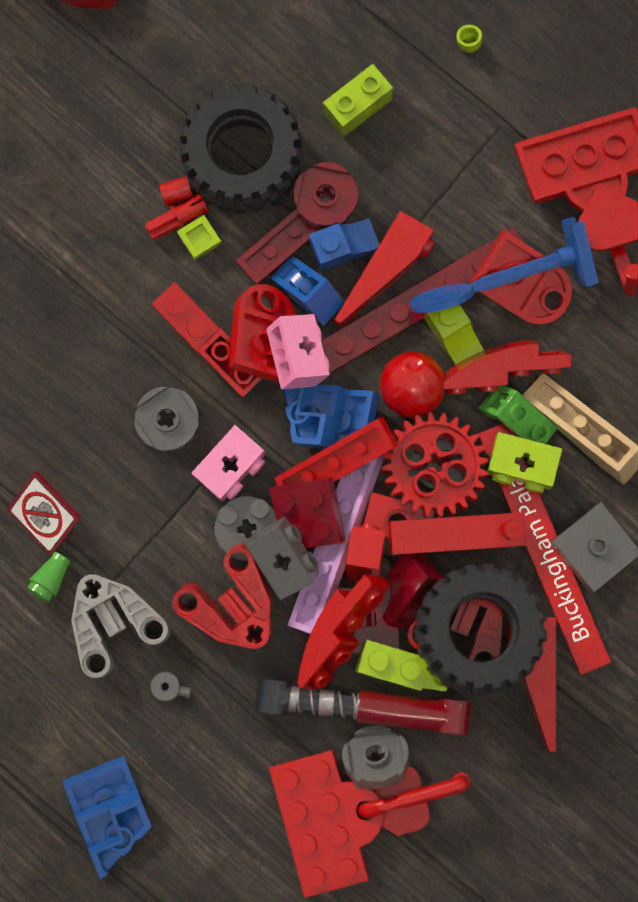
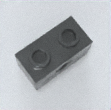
M286 517L253 533L246 544L247 549L280 600L313 584L319 573V564L313 553L307 552L301 542L302 538L299 530L295 525H290Z

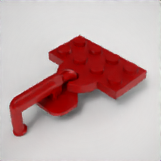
M636 107L515 143L514 150L534 205L565 196L569 204L582 213L579 222L584 221L590 248L598 252L609 250L625 294L629 296L635 295L638 291V264L630 263L624 245L638 241V202L625 196L628 187L627 177L638 174V111Z
M334 749L269 768L304 898L368 881L370 878L361 847L371 842L381 831V827L395 835L418 831L429 821L430 811L427 802L463 793L471 785L470 777L466 773L460 772L455 774L450 780L423 787L418 772L413 767L408 766L405 778L399 784H393L381 789H359L353 784V781H342Z

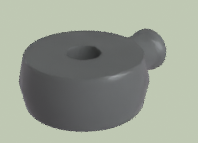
M170 671L157 673L150 683V691L153 697L160 702L173 701L178 695L189 698L191 688L181 686L177 675ZM164 683L169 684V689L166 691L162 689Z

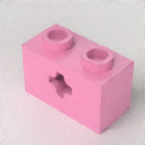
M314 314L280 316L266 329L281 390L315 387L330 375L329 361L324 354L321 343V330L317 326Z
M234 425L191 474L221 502L226 498L232 500L243 488L240 482L248 473L254 476L264 465L265 461L262 458L265 456V452ZM237 459L236 465L238 470L236 472L229 470L225 473L226 467L224 462L226 460L233 462Z

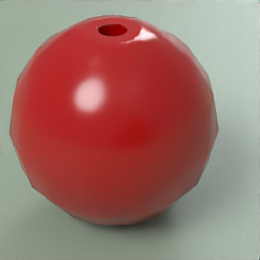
M416 351L404 352L392 358L385 365L379 381L382 399L387 407L400 416L415 418L416 415L422 417L429 414V412H433L441 404L446 390L443 389L445 377L442 367L432 357Z

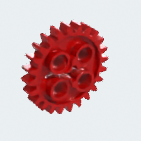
M429 412L426 422H423L421 417L416 415L414 426L408 421H404L402 425L404 433L397 429L393 432L398 447L392 449V452L382 455V459L390 464L383 466L381 472L391 474L385 480L384 485L395 486L390 496L391 498L398 495L403 497L399 505L400 507L405 506L407 503L412 504L411 514H415L421 508L423 509L425 519H427L431 511H435L436 517L441 518L443 511L446 509L448 514L453 517L456 513V505L465 511L468 507L465 498L475 502L477 495L473 490L482 491L485 486L477 480L485 479L488 476L487 471L480 469V467L487 465L489 462L487 458L479 457L484 452L485 446H475L474 443L479 435L475 434L470 437L467 435L470 427L469 424L461 429L457 427L458 417H455L451 423H447L446 414L443 413L439 421H435L432 412ZM439 439L448 440L452 445V450L449 452L441 451L438 449L436 441ZM410 449L420 452L422 460L415 463L407 459L405 452ZM453 456H462L461 460H454L443 463L438 472L434 467H431L424 471H421L415 476L410 477L407 475L409 471H418L420 469L422 470L427 468L431 460H433L435 464H439L449 460ZM450 469L461 471L464 480L462 482H453L448 476V471ZM422 479L430 481L434 490L430 493L420 491L417 487V481Z

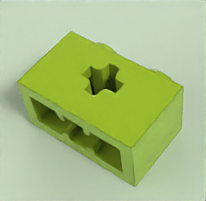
M372 64L323 102V114L339 134L345 137L392 100L393 87L375 65Z
M498 432L495 437L487 472L489 475H493L492 480L495 482L511 485L512 481L524 483V489L543 493L544 489L550 490L553 487L562 448ZM522 457L527 458V464L532 466V468L528 467L525 472L519 471L520 465L514 463L515 461L519 462Z

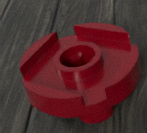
M329 162L315 164L305 173L303 172L295 183L294 203L297 212L302 219L315 227L327 228L338 223L344 225L356 209L358 188L349 172L338 164ZM324 188H330V193L335 196L333 200H329L327 203H322L321 198L316 197L318 192L324 191Z

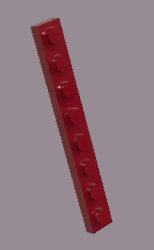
M514 227L507 231L523 242ZM497 237L323 339L321 343L324 354L329 361V374L334 373L424 320L426 313H416L411 310L409 302L415 296L445 285L469 284Z

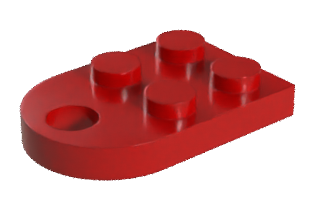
M502 230L469 284L481 277L544 257V255L507 231ZM559 266L487 291L478 292L524 321L533 324H547L558 319L566 311L572 296V286L569 276ZM551 291H556L559 295V303L555 308L548 309L544 302L545 296Z
M265 284L254 285L243 292L236 300L233 312L229 368L280 383L266 329L280 316H294L296 313L287 296L277 288ZM261 296L269 299L272 305L271 309L263 305Z

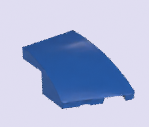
M319 384L315 387L282 389L287 402V407L285 408L286 415L291 423L290 433L292 442L296 445L324 450L375 421L379 394L374 391L349 390L341 386Z
M124 755L62 780L100 879L104 878L113 864L122 855L125 856L132 849L133 843L141 839L151 828Z

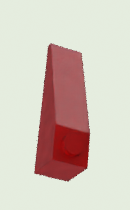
M400 211L334 320L335 327L341 329L414 267L420 257L426 259L435 244L431 240L434 230Z
M525 512L388 521L390 555L527 545Z
M546 617L547 621L544 622V630H548L547 641L543 642L542 646L544 650L543 655L534 665L535 669L522 680L545 750L556 751V617ZM510 624L507 626V643L509 644L511 639Z

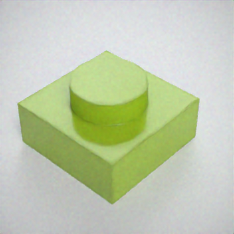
M204 215L177 231L194 260L222 244Z

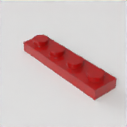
M381 417L274 479L277 485L333 477L335 482L398 447V444L386 421Z

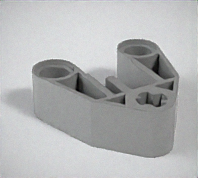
M92 574L83 577L78 584L71 621L82 671L91 678H104L112 672L114 660L105 644L106 641L90 614L91 612L95 611L109 638L127 628L112 603V600L115 598L130 624H133L144 642L150 645L164 644L170 636L171 628L169 623L132 588ZM92 582L96 585L101 584L97 598L92 595L88 597L87 592L91 590L89 584ZM159 621L163 626V633L158 639L152 640L147 636V626L151 622ZM96 654L102 655L106 661L105 668L99 673L93 672L90 668V660Z

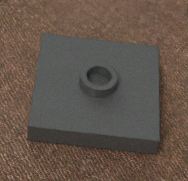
M602 502L596 504L550 542L590 594L597 591L638 557V547Z

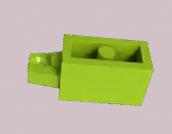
M363 640L354 672L418 691H422V688L440 691L447 690V687L440 683L441 680L436 675L429 673L426 669L428 667L423 658L420 659L419 655L373 641Z

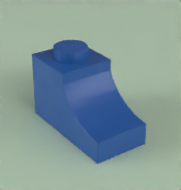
M369 218L345 225L338 223L309 234L310 246L321 272L374 253L380 245Z
M294 256L271 277L276 286L290 296L306 314H314L316 321L323 326L345 303L327 279Z

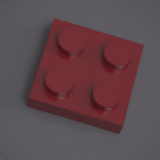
M333 477L276 485L269 488L276 521L286 517L290 525H295L301 534V542L305 548L339 544L346 541Z

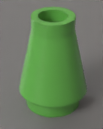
M54 552L51 558L28 580L30 584L27 590L39 599L49 603L51 598L56 597L67 567L71 563L70 560Z

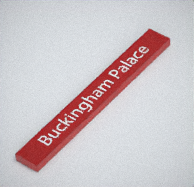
M504 424L478 433L482 446H485L484 451L488 461H490L495 437L498 432L514 436L513 432ZM524 457L519 462H514L520 465L519 471L525 472L528 468ZM512 481L511 485L498 483L510 513L525 512L527 537L525 548L552 612L556 617L579 675L611 663L572 570L550 543L557 537V534L539 493L524 489L525 484Z

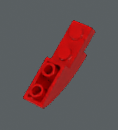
M175 282L151 304L173 327L172 329L241 397H244L262 379L261 377L229 368L231 338Z
M532 340L495 346L476 353L444 373L443 389H447L448 394L466 393V388L479 387V391L482 392L497 391L498 385H508L507 372H510V376L530 375L529 370L542 369V374L561 373V368L571 367V354L563 350L539 352L538 343Z
M364 575L351 591L337 589L327 602L314 625L304 650L297 683L301 689H321L327 686L339 666L350 659L352 651L359 644L352 632L358 630L363 625L364 618L372 608L382 602L384 594L391 587L383 576Z

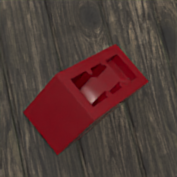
M418 553L400 556L396 560L395 566L387 574L391 579L392 592L389 605L382 618L388 626L409 630L416 620L417 612L426 594L438 581L444 578L426 555Z

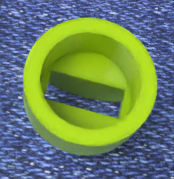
M475 25L461 27L457 32L458 47L465 53H474L479 50L482 44L481 30Z

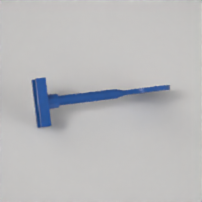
M574 217L561 221L567 246L555 250V253L481 277L470 284H451L428 290L412 298L409 302L411 310L416 313H429L448 309L469 300L474 295V292L487 291L559 266L564 268L572 265L575 282L585 287L598 284L584 221L576 223Z

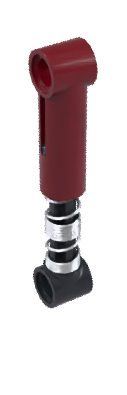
M258 679L255 712L288 715V712L295 713L298 710L301 713L304 710L312 711L314 715L318 712L319 715L332 717L334 714H340L343 718L349 715L357 719L356 723L431 730L460 735H468L471 702L360 690L357 696L354 693L351 695H341L339 691L334 694V690L327 691L321 689L320 692H313L311 689L304 691L300 690L299 687H292L291 682Z

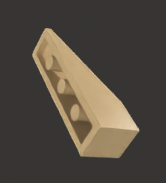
M541 374L522 395L552 422L562 434L621 484L624 485L638 470V445L546 374Z

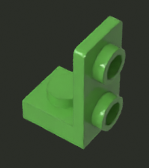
M498 385L497 391H491L478 408L485 416L502 422L515 435L523 439L546 444L557 429L552 422L517 390L503 385Z

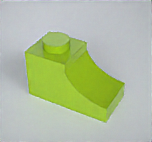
M460 304L448 309L425 314L426 323L454 366L464 359L484 351L473 331L471 321Z

